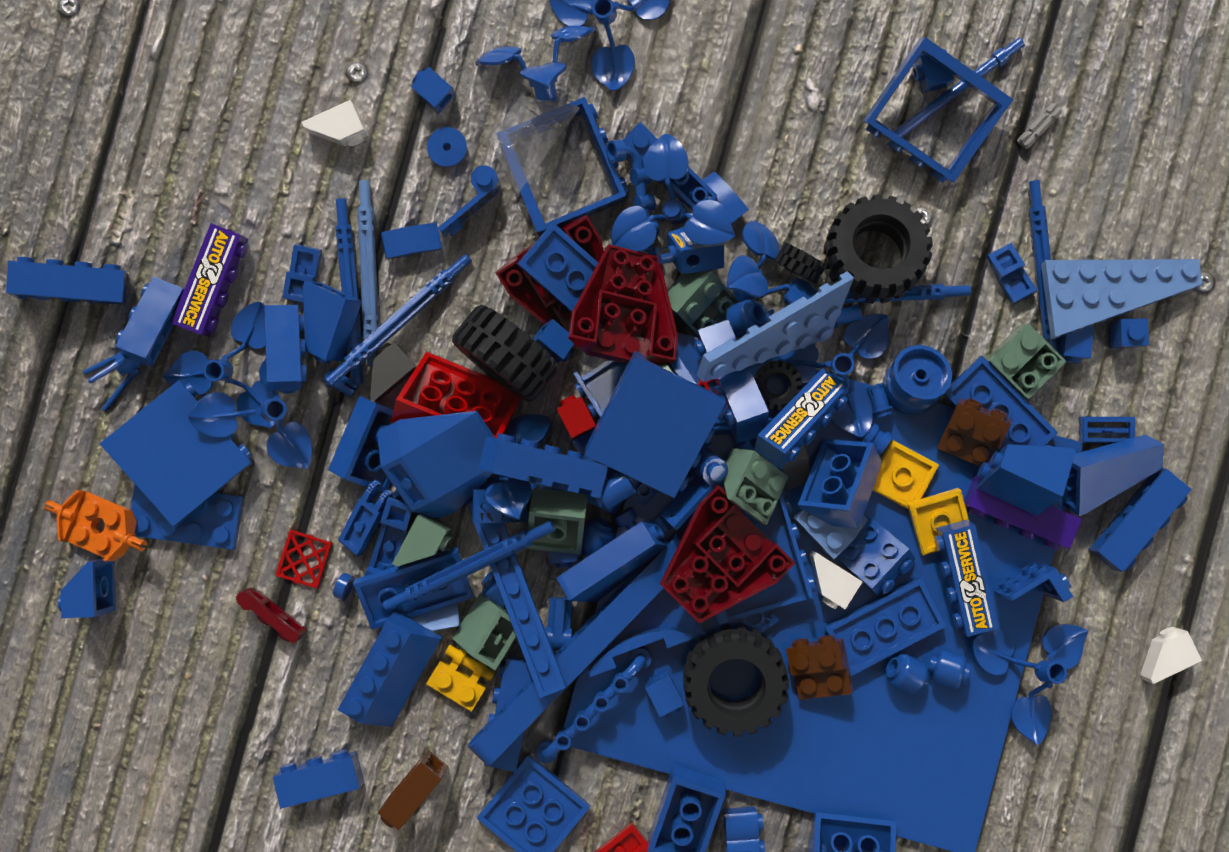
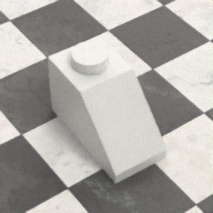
M351 100L302 121L303 127L310 134L342 146L358 145L363 142L364 137L369 136Z
M812 551L810 553V560L817 590L824 596L822 601L835 610L838 605L846 609L862 581L820 554Z
M1169 627L1162 630L1160 636L1152 639L1140 674L1143 680L1155 684L1202 661L1188 631Z

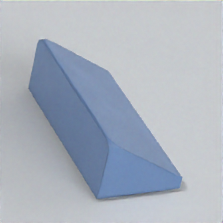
M459 602L410 618L431 631L457 627L462 623Z

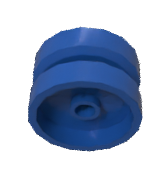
M924 345L910 346L900 352L884 376L883 383L887 398L894 407L902 412L910 414L925 413L936 405L951 385L952 371L947 359L936 349Z

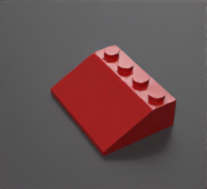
M426 351L396 398L391 423L400 419L477 411L494 437L497 438L498 433L506 435V431L521 398L510 392L493 378Z

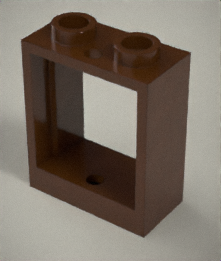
M428 749L378 811L382 822L390 828L395 827L399 831L442 780L449 766Z

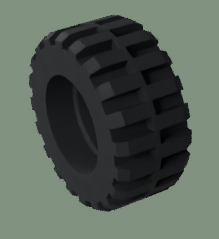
M873 195L871 200L864 196L858 198L855 204L850 202L844 207L842 213H838L826 237L827 240L824 244L823 253L826 255L824 263L827 265L826 269H831L829 277L832 282H839V276L848 271L854 277L849 292L852 293L850 298L857 301L860 297L866 298L865 303L874 304L876 299H880V303L883 304L890 302L893 297L896 300L903 297L907 291H911L917 284L931 260L932 253L930 249L933 246V241L931 237H927L930 232L928 224L921 223L920 220L923 216L918 210L915 212L911 211L909 203L906 201L903 204L896 202L897 197L889 196L888 199H882V195ZM866 231H878L888 235L896 242L900 250V263L888 269H878L865 264L854 250L853 240L855 236Z
M485 305L475 307L453 334L452 343L461 353L491 378L526 402L536 400L558 371L556 360L538 342L533 340L513 322L506 319V317Z
M729 625L721 626L722 631L715 633L713 629L706 633L707 637L704 640L699 638L694 643L695 648L689 650L686 656L687 662L683 668L685 699L687 705L692 708V714L697 720L702 719L703 726L709 730L714 726L717 728V733L726 735L727 731H732L733 737L742 736V731H749L751 735L757 733L758 726L762 725L763 728L771 725L770 718L772 716L778 718L782 712L781 704H786L788 698L786 692L789 689L787 669L779 649L775 648L773 641L769 637H762L760 631L754 628L748 631L743 625H737V629H730ZM730 659H743L753 663L761 674V683L758 689L751 696L738 701H730L717 696L710 687L709 679L711 672L720 663Z

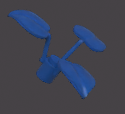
M550 0L554 13L566 26H583L587 22L588 14H594L598 22L604 25L610 47H601L594 53L591 59V69L596 79L611 91H616L623 87L632 76L635 67V57L630 47L627 45L615 47L610 24L617 17V9L630 12L636 9V13L641 19L655 20L666 12L670 0H628L632 6L619 4L618 1L613 3L612 0Z
M572 25L554 31L551 34V38L555 39L553 60L550 63L527 68L521 55H519L522 52L521 48L503 46L486 52L475 64L476 66L478 64L500 65L511 60L518 61L523 69L520 75L522 78L529 80L530 87H534L537 103H550L558 98L555 87L557 77L566 70V64L557 62L559 45L562 42L578 40L591 32L596 33V27Z
M663 134L648 148L643 159L645 173L652 180L662 181L665 179L670 200L664 204L663 214L648 217L645 209L641 206H632L623 210L615 220L612 228V245L636 252L644 251L652 246L657 236V229L651 221H664L666 219L672 224H681L689 218L684 226V233L692 242L699 245H717L735 237L729 215L719 202L714 200L701 201L694 206L693 214L687 213L685 206L676 200L670 179H682L688 170L689 161L684 147L675 137Z
M751 220L744 226L742 231L743 241L751 252L760 255V260L756 264L752 258L740 255L731 264L726 288L733 290V294L738 302L747 299L753 300L756 297L762 299L766 295L786 290L788 291L786 293L787 301L791 304L803 296L809 299L817 293L810 283L799 278L793 279L790 285L784 284L768 289L767 280L759 269L765 262L766 257L775 260L780 251L779 243L772 231L757 221Z
M254 302L247 305L233 319L231 336L236 341L243 342L240 347L227 355H223L222 359L209 360L206 355L199 351L185 352L163 374L164 379L171 385L175 384L178 380L183 385L189 382L199 395L207 393L212 388L213 382L226 381V383L234 384L246 390V392L241 393L238 397V411L260 409V405L265 400L273 399L272 392L267 391V386L261 381L255 382L250 387L243 382L233 379L231 377L233 366L229 359L246 349L248 345L254 349L266 346L264 303ZM260 414L241 416L246 422L253 425L272 428L276 424V421L263 419Z
M870 314L862 316L861 321L851 322L847 326L843 338L844 342L853 349L849 354L840 353L836 355L832 361L816 363L819 358V352L814 344L771 359L773 361H777V359L785 362L788 361L791 365L795 366L801 376L802 384L808 383L815 376V368L830 367L833 375L842 377L843 382L849 385L848 375L854 369L855 363L852 357L856 352L862 358L873 359L881 356L887 349L889 343L888 315ZM848 387L846 394L848 401L841 411L836 410L832 414L831 420L838 428L857 437H863L873 421L874 414H872V411L874 409L872 402L865 390L856 389L850 393Z
M265 358L259 369V378L267 386ZM293 390V391H280V392H281V393H284V394H289V393H293V392H295V391H297V390ZM271 391L273 399L265 400L260 405V409L235 412V402L230 396L221 392L210 393L201 398L188 414L189 421L197 430L208 436L219 438L229 436L236 431L237 420L235 417L260 414L267 421H276L278 432L272 433L267 440V452L270 458L283 466L302 469L309 467L312 455L310 436L305 427L295 421L288 422L283 428L281 427L282 418L287 412V407L280 399L277 391Z
M539 414L521 415L511 421L506 434L515 437L514 443L521 444L522 439L539 444L550 430L551 419L546 415ZM495 474L494 477L490 475L487 479L490 486L485 492L487 503L499 513L519 520L532 494L530 483Z
M1069 624L1050 627L1044 633L1041 641L1042 648L1048 653L1047 660H1042L1038 664L1012 658L1011 656L1015 649L1014 641L1004 630L996 629L974 637L972 642L973 655L977 664L985 672L993 675H1002L1007 671L1008 663L1010 662L1035 669L1036 677L1041 682H1044V684L1029 692V698L1019 697L1011 708V721L1014 727L1034 744H1041L1051 720L1050 702L1047 697L1036 694L1046 688H1052V683H1062L1066 679L1067 669L1073 668L1079 662L1083 653L1084 642L1089 632L1085 628Z

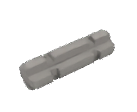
M1055 103L1050 104L1018 138V144L1024 149L1031 147L1053 121L1061 115V108Z

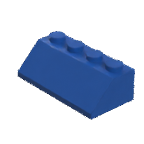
M395 610L385 622L337 710L361 724L392 727L442 637Z

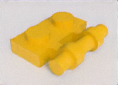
M449 645L444 654L453 659L451 664L441 659L426 684L472 712L486 689V686L478 682L480 676L490 681L495 672L486 667L487 665L478 662L466 655L467 651L462 648L458 650ZM460 663L474 671L471 677L457 669Z

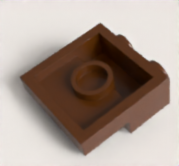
M959 398L937 449L981 467L984 462L988 463L992 455L1000 449L1011 426V419L1007 418L1008 414L1001 410L992 409L990 411L981 407L982 404L974 399L966 398V400Z
M834 635L819 637L818 641L808 642V638L796 639L786 648L791 676L794 675L799 700L848 695L854 692L844 638L835 639Z

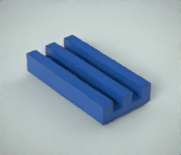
M1079 417V422H1081V427H1079L1081 438H1079V442L1116 443L1135 438V417ZM1088 422H1128V428L1088 427ZM1088 433H1128V438H1088Z

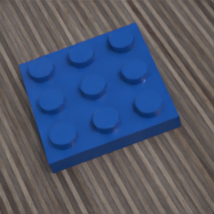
M528 753L517 767L516 772L509 776L477 815V819L516 852H554L588 811L590 804Z

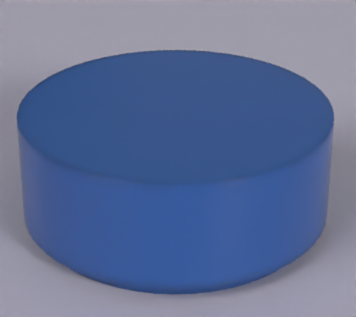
M343 573L338 578L333 590L334 598L341 601L347 599L353 588L354 576Z

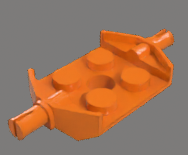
M76 490L62 505L52 500H48L45 503L49 506H44V509L57 515L58 541H67L103 557L104 561L117 560L126 553L129 547L140 552L146 549L144 546H147V541L137 538L136 534H134L137 521L133 511L85 490ZM103 519L105 528L100 533L97 526L98 522Z

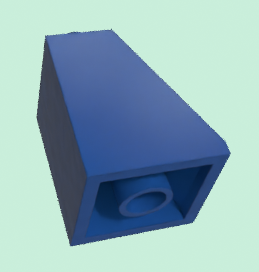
M1007 444L1000 452L996 451L988 463L984 462L977 473V477L980 478L977 489L1038 516L1063 497L1076 450L1067 447Z

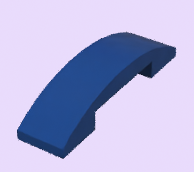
M391 497L387 498L380 521L382 523L369 567L366 569L364 576L395 567L392 563L408 535L413 512L405 502Z
M662 627L644 630L627 636L611 645L596 658L589 667L590 677L616 668L614 657L663 638L667 648L693 639L691 632L682 628Z

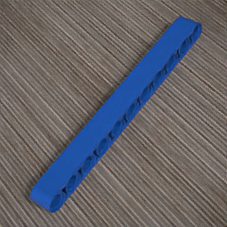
M678 533L670 536L665 541L668 546L639 568L555 653L567 687L663 589L659 583L682 539ZM531 678L472 738L467 747L487 766L491 765L564 690L540 699Z

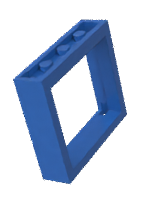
M922 37L919 38L863 122L868 125L866 130L877 138L883 135L890 140L887 145L899 153L904 150L912 155L909 160L920 168L926 165L933 171L930 175L942 183L945 180L954 183L1014 99L928 38ZM921 53L993 103L947 169L876 120Z
M585 97L496 134L539 237L551 223L560 227L585 215H593L626 201V192L629 191L624 176L619 178L615 168L619 167L618 162L612 163L608 160L605 145L609 142L603 127L598 129L595 119L598 118L596 109L592 103L588 105ZM582 114L615 194L545 223L511 143Z

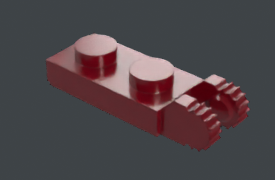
M250 587L237 594L236 601L241 605V608L243 610H252L256 613L257 619L265 625L272 626L278 631V636L284 641L294 644L306 634L307 629L268 597L256 591V589Z

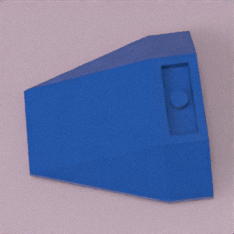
M477 411L400 419L377 432L381 468L412 512L435 519H440L456 512L473 495V489H478L492 474L478 469L486 436L495 437Z

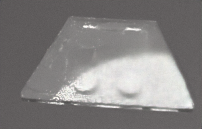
M520 96L489 139V143L516 193H520L580 109L579 107L557 104L554 101L536 100L527 96Z

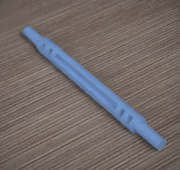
M361 180L359 181L360 207L357 209L363 340H365L379 327L374 207H371L370 181ZM377 351L367 359V367H373V359L378 356Z

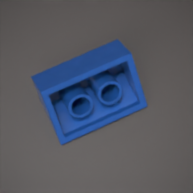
M359 396L328 470L345 480L366 487L372 481L377 480L382 484L379 491L384 492L388 490L391 481L381 468L377 432L392 424L393 409Z
M823 439L800 497L799 508L831 526L859 529L882 464L874 443Z
M815 812L808 843V852H896V821Z

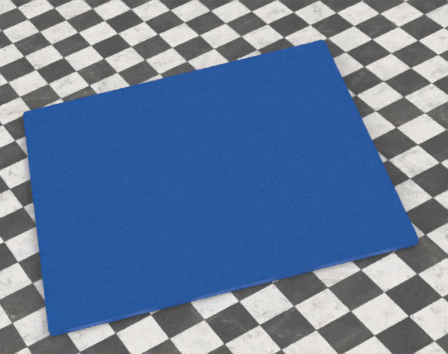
M677 332L676 353L698 385L699 377L697 372L702 360L695 347V341H698V338ZM772 359L749 366L753 377H755V373L760 369L761 365L768 363ZM780 374L773 375L767 381V388L772 394L780 395L787 390L788 380ZM851 379L848 380L850 393L856 389H863L868 393L867 387L873 386ZM711 381L707 384L709 386L710 391L713 392L714 384L713 381ZM936 403L932 409L925 413L910 414L902 412L893 406V409H891L892 414L876 419L874 414L872 424L876 423L881 431L891 433L893 435L892 440L939 464L922 498L960 488L963 499H965L973 477L977 476L980 466L937 449L938 443L955 409L954 407ZM768 408V417H776L781 410ZM832 420L825 428L820 427L816 431L817 434L809 445L804 444L808 455L810 471L823 439L860 442L862 437H857L838 428ZM733 434L713 435L710 440L711 445L707 448L726 462L731 452L730 449L736 445ZM1057 435L1046 444L1053 447L1073 448L1076 450L1075 454L1082 451L1081 442ZM757 438L749 440L754 449ZM805 485L788 490L783 488V498L788 497L792 508V513L788 514L791 524L796 523L792 517L801 509L798 503ZM658 491L648 504L643 506L630 496L625 500L623 511L632 507L638 516L634 522L636 524L640 522L648 523L654 517L660 515L675 498ZM680 491L677 492L675 498L681 493ZM872 491L864 516L877 521L907 546L916 558L913 561L912 568L895 580V585L889 592L918 577L922 578L946 627L851 676L854 689L852 694L799 700L794 675L791 676L786 648L796 639L808 638V642L818 641L819 637L828 635L824 626L880 597L875 595L862 581L846 609L838 605L835 610L822 601L824 596L818 592L810 560V553L812 551L820 554L854 577H858L837 558L832 559L828 557L796 523L800 539L796 540L799 550L803 549L806 554L808 565H805L804 568L807 576H812L816 591L812 592L814 597L812 599L772 609L780 621L761 634L762 637H769L773 641L775 648L779 649L789 679V689L786 691L788 695L786 704H781L782 712L778 718L773 716L770 718L771 725L766 728L760 725L757 727V733L751 735L749 731H742V736L733 737L732 731H727L726 735L718 734L716 727L713 726L709 730L703 726L702 719L697 720L692 714V708L687 705L685 699L683 668L687 662L686 656L689 650L695 648L694 643L699 638L704 640L706 636L696 635L697 621L663 588L601 653L627 636L654 628L674 627L690 630L693 639L667 648L664 638L644 645V647L649 649L652 656L649 667L640 670L629 681V687L625 692L617 693L610 700L609 708L606 711L598 712L591 719L590 727L587 730L579 731L572 738L570 747L670 774L674 764L725 781L726 790L814 814L815 812L896 821V836L952 852H975L1011 719V708L1016 700L1024 666L1009 662L1008 669L1004 674L993 675L985 672L977 664L973 655L972 642L974 637L979 634L967 637L954 626L952 614L955 613L954 605L950 604L946 593V588H949L948 579L944 578L940 568V563L943 562L941 552L937 551L927 555L920 554L909 510ZM1063 497L1051 505L1066 511V507L1062 505ZM966 507L969 521L976 526L998 627L1006 631L1014 641L1015 649L1011 657L1026 661L1044 591L1038 585L1017 599L1008 601L997 596L994 590L999 587L998 583L1010 576H1013V578L1022 573L1021 569L1030 563L1036 562V564L1041 563L1051 566L1055 550L1044 546V540L1036 536L1034 540L1019 535V529L1010 526L1009 530L993 524L994 519L985 515L984 519L971 515L968 513L970 508ZM687 520L678 530L671 525L672 528L664 533L663 539L666 541L675 533L683 537L688 526ZM625 526L618 527L616 538L628 531ZM631 576L598 601L595 613ZM941 650L964 655L967 663L971 664L966 685L961 684L958 689H952L934 683L932 679L933 673L928 672L932 656L938 657ZM631 651L614 657L616 661V668L590 677L589 667L596 660L595 658L577 676L563 729H566L574 722L575 716L579 711H585L593 703L594 697L598 692H604L613 683V678L617 673H623L631 665ZM900 654H907L919 659L927 667L928 682L924 688H921L914 694L899 690L891 686L886 675L887 664L892 658ZM730 659L714 668L710 674L709 683L712 691L717 696L730 701H738L751 696L758 689L761 683V674L757 666L747 660ZM668 671L683 699L684 705L680 707L681 711L671 717L666 715L660 717L645 689L644 683Z

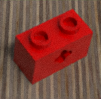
M571 395L560 401L561 407L557 408V411L572 439L596 427L582 397L576 399L575 395Z

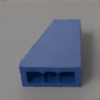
M305 280L303 284L305 351L315 355L314 359L322 363L330 364V361H342L362 301L322 282Z

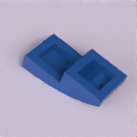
M715 171L703 180L718 195L714 201L719 202L726 209L731 224L748 212V207Z
M437 222L381 232L386 259L408 257L417 253L440 251L442 249Z
M1012 243L987 255L990 266L1012 306L1037 292V288L1024 270V261Z
M300 244L293 245L290 271L286 272L282 298L304 303L303 284L305 280L316 281L322 249Z

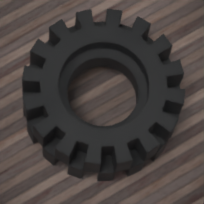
M784 242L774 260L780 266L814 284H817L827 266L814 256Z
M777 359V361L770 360L768 363L761 365L760 369L755 373L754 379L769 409L773 410V408L782 410L802 390L801 376L796 367L788 361L785 362ZM776 374L783 375L788 380L787 390L780 395L772 394L767 388L768 379Z

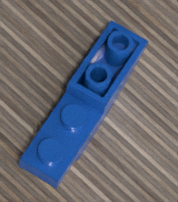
M639 122L622 141L626 146H631L639 153L643 165L645 153L658 139ZM689 166L686 175L682 179H670L676 198L692 211L697 203L704 200H715L718 196ZM665 179L662 181H658L667 189Z

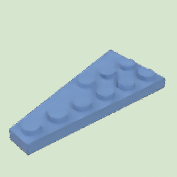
M1199 259L1045 260L1041 264L1051 340L1070 332H1076L1095 323L1098 324L1129 313L1137 308L1154 304L1162 299L1171 298L1196 289L1203 284Z
M846 271L839 276L840 281L830 286L828 283L822 285L813 297L807 299L803 296L769 316L767 324L760 328L755 324L747 329V334L741 339L735 341L731 338L707 352L702 357L697 376L702 382L714 378L718 379L731 372L741 371L751 365L763 363L777 356H784L788 352L800 348L804 349L820 341H826L833 334V328L841 314L842 306L854 277Z

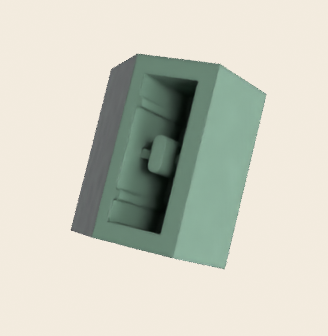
M711 270L682 273L667 290L673 316L697 337L699 329L720 323L726 316L728 308L738 302Z
M1029 323L1018 326L986 358L1026 400L1066 362Z
M732 448L726 461L728 472L723 480L727 498L757 521L767 525L788 480V476L756 451Z
M480 592L452 639L472 657L496 670L514 641L516 633L506 607L501 608L485 598L482 592Z

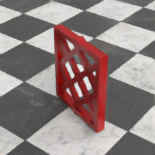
M290 529L275 576L294 581L296 584L300 583L318 589L333 542ZM295 536L306 537L307 541L299 545ZM291 539H292V541H293L295 547L292 548V549H290V550H288L289 545H290V542H291ZM313 541L322 542L325 546L316 550ZM309 544L313 553L304 556L301 547ZM297 550L301 559L293 563L289 554ZM326 550L322 561L318 553ZM315 555L319 564L311 568L307 559ZM285 558H287L290 565L282 568ZM304 562L307 571L299 574L295 565ZM292 568L295 577L285 575L284 571ZM320 568L316 579L313 571ZM309 573L313 582L303 581L301 577Z

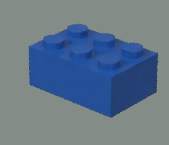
M673 764L648 836V852H706L726 796L725 781Z

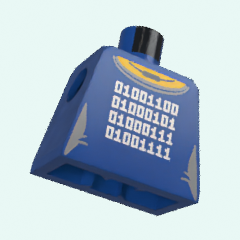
M684 227L670 231L667 234L668 246L656 249V256L660 265L673 262L679 272L683 274L724 268V244H696L686 236Z

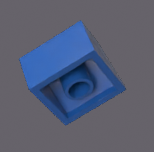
M103 559L89 561L64 586L58 598V609L61 611V619L96 617L116 611L114 561H104Z

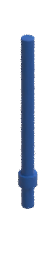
M1017 38L1004 49L999 48L991 54V58L975 69L974 72L984 77L996 67H1002L1009 61V57L1025 46L1024 41L1021 38ZM959 81L893 132L900 137L905 136L968 89L969 86Z

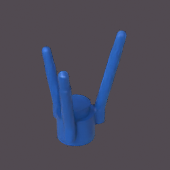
M120 352L82 372L84 375H87L111 364L89 378V383L95 382L115 369L121 375L129 374L102 407L104 412L115 402L132 379L141 373L138 367L142 363L122 356Z

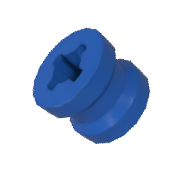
M873 423L860 442L874 443L878 454L881 455L893 435L889 432L881 431L879 425Z

